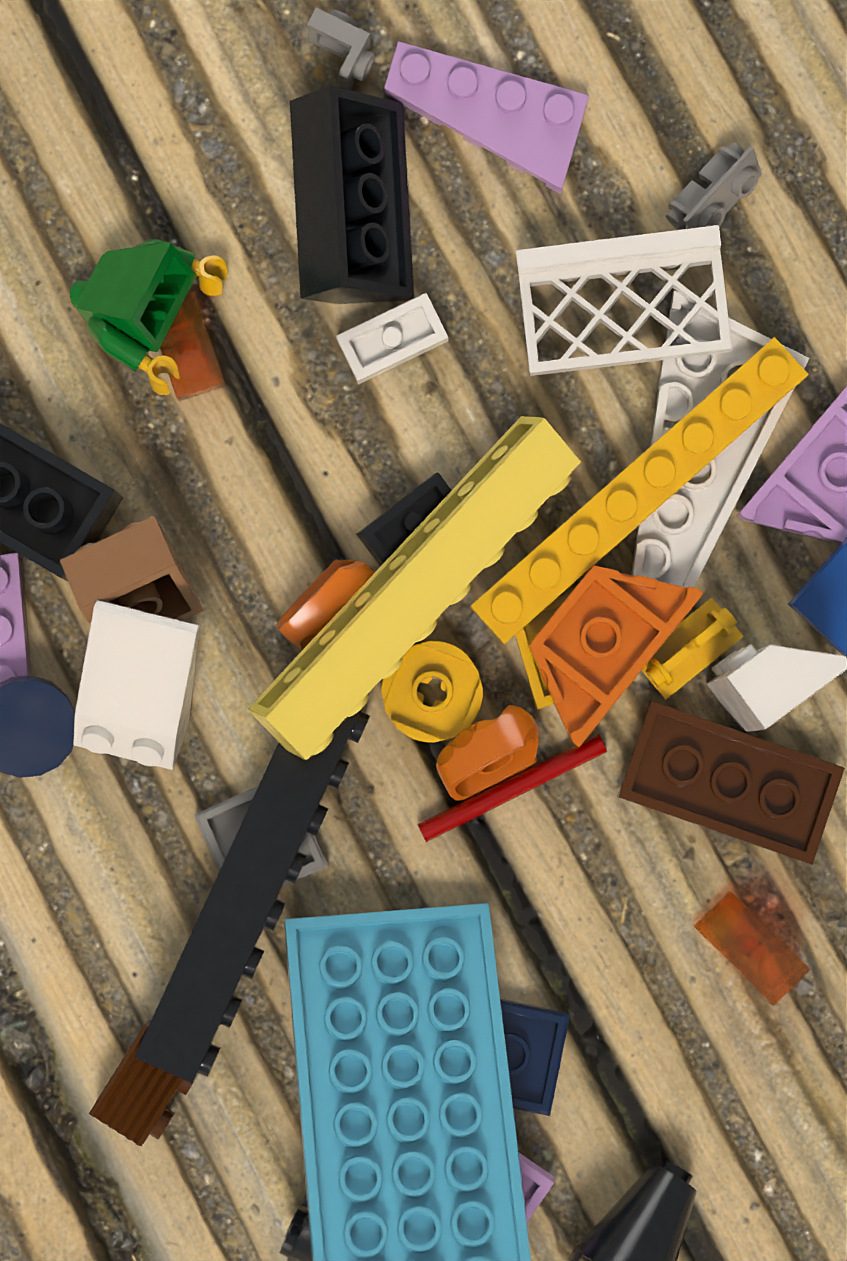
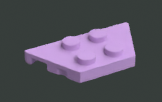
M847 386L737 514L741 520L841 544L847 537Z

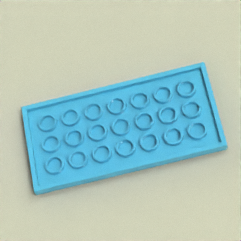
M489 903L285 919L284 931L312 1261H531Z

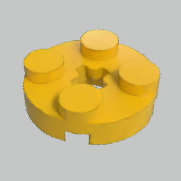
M427 641L412 645L402 656L403 662L399 669L382 681L381 694L387 715L400 732L421 742L435 743L453 739L473 723L482 704L483 687L479 671L474 666V663L461 649L441 641ZM432 677L442 681L440 689L447 692V697L444 702L435 700L432 707L423 704L424 695L417 692L420 683L429 684Z

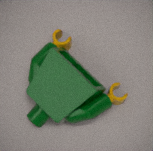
M149 239L131 248L111 250L103 254L89 280H77L72 284L70 300L78 313L87 322V332L104 352L135 372L138 368L148 373L150 386L154 392L160 395H169V385L164 380L157 378V376L167 372L180 379L176 362L168 356L151 358L147 354L149 351H159L195 277L199 276V287L203 293L209 296H219L223 293V281L221 279H227L228 269L225 261L219 256L211 255L198 261L194 259V253L176 247L171 242Z

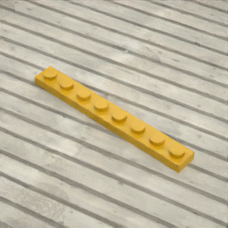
M774 337L476 600L470 608L497 639L505 645L809 374Z

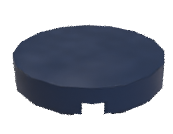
M29 675L11 677L0 683V772L19 778L41 776L59 767L72 752L74 746L75 709L67 695L52 681Z

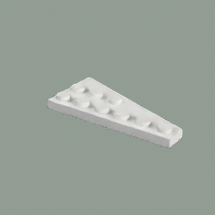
M674 290L668 319L678 326L694 307V304ZM701 309L684 329L686 333L698 342L719 340L717 321ZM729 318L732 343L731 352L662 360L650 447L772 339ZM669 329L666 332L665 342L672 334ZM678 337L671 346L687 343ZM783 345L804 369L809 358ZM793 390L638 526L631 575L649 577L660 582L682 587L695 586Z

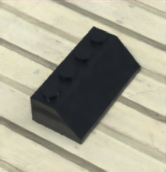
M332 85L291 100L290 119L300 299L332 304L414 299L403 103Z

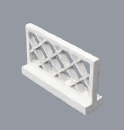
M719 225L516 250L530 376L731 352L732 343L720 252ZM711 264L713 283L701 298L678 282L689 267ZM679 268L673 276L664 271ZM653 272L667 283L650 304L628 288L639 273ZM627 275L622 283L613 276ZM602 278L616 289L600 310L577 294L589 279ZM577 281L572 289L563 283ZM552 284L566 296L548 317L532 304L531 286ZM672 288L694 304V307L678 326L656 310L657 306ZM713 293L716 310L706 303ZM622 294L644 310L628 332L605 316ZM572 300L594 316L578 338L555 322ZM701 309L717 321L719 340L698 342L686 333L684 329ZM534 316L543 322V325L536 333ZM649 316H652L672 332L662 347L648 349L633 337ZM599 322L622 338L611 353L598 355L583 344ZM549 328L572 344L561 359L539 362L537 343ZM678 337L687 343L671 346ZM628 343L636 349L621 352ZM577 350L586 355L584 357L571 358Z

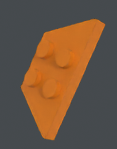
M593 565L532 640L528 648L568 736L576 747L582 745L704 594L702 591L694 587H682L660 582L649 577L619 573L617 570Z

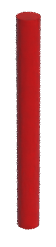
M597 734L585 740L580 747L573 746L417 825L425 841L428 842L606 753L605 744L600 735Z

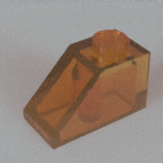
M728 891L693 925L738 974L772 1006L810 971L809 967L781 938L731 891Z

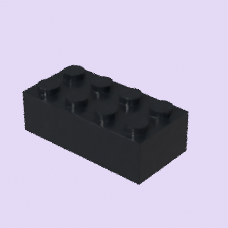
M0 423V543L68 582L60 560L74 554L80 547L86 544L97 543L123 497L113 488Z

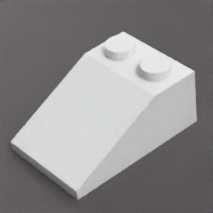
M97 600L93 609L75 710L74 746L86 748L98 754L106 753L134 760L145 766H158L173 770L189 725L199 625Z

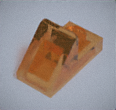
M195 291L189 292L160 347L162 356L171 357L178 367L180 379L168 373L178 401L226 386Z

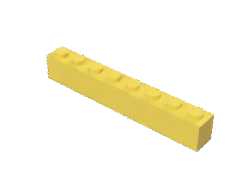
M521 416L247 709L287 751L305 760H308L311 755H316L323 751L332 741L333 731L344 719L355 715L365 706L368 701L367 694L381 679L390 677L399 669L403 662L402 656L415 642L422 641L434 631L437 626L436 619L446 608L459 602L468 594L471 589L470 582L481 570L490 567L501 558L505 551L504 545L515 533L526 529L535 521L538 516V508L549 496L559 493L568 485L571 480L570 474L581 461L548 421L540 417Z

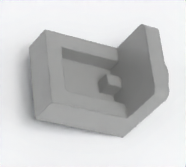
M316 7L307 24L309 41L345 59L339 71L340 88L351 90L356 79L361 82L366 79L373 65L375 54L371 53L370 33L356 27V21L343 12L331 10L330 13H327Z

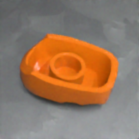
M335 559L283 614L276 624V629L290 643L303 650L375 571L364 561Z
M508 705L500 716L492 720L479 721L462 731L447 744L437 758L436 768L449 795L455 800L468 799L515 776L536 763L540 738L539 727L533 716L525 709Z

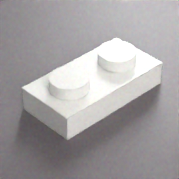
M427 293L336 336L337 342L358 384L448 342L446 331Z

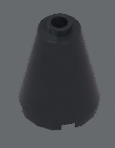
M665 1161L662 1168L651 1164L578 1244L567 1261H580V1259L584 1261H677L697 1190L689 1184L693 1176L669 1161Z

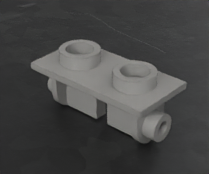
M734 142L729 147L722 146L699 172L700 178L710 185L704 189L691 180L668 205L670 211L665 215L666 219L677 229H681L684 224L686 229L719 225L720 227L724 221L725 214L740 198L747 197L754 190L759 177L762 175L754 148L750 146L744 151L741 146Z

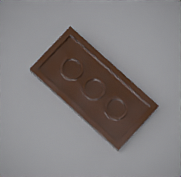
M649 701L617 797L813 865L845 768L672 707Z

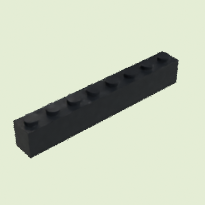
M363 708L355 715L346 717L333 731L334 736L330 744L320 753L311 755L308 760L287 751L278 743L134 1058L192 1084L195 1082L198 1073L208 1077L221 1049L212 1044L220 1024L228 1028L231 1027L243 1000L234 995L242 976L252 980L263 956L264 950L257 948L256 944L264 928L274 931L286 903L277 899L285 880L295 884L307 858L306 854L299 852L302 842L307 833L317 836L329 809L320 805L328 786L336 790L338 789L349 765V761L341 758L349 740L356 743L359 742L368 723L370 715L362 712Z

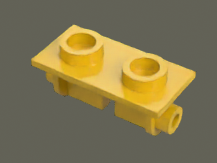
M711 597L679 623L641 671L666 700L744 636L735 626L737 621L725 607L721 609Z

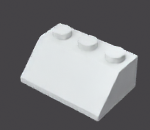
M750 644L746 648L743 647L738 651L732 652L713 666L711 669L716 674V677L706 684L742 732L767 729L847 669V657L774 645L755 650Z

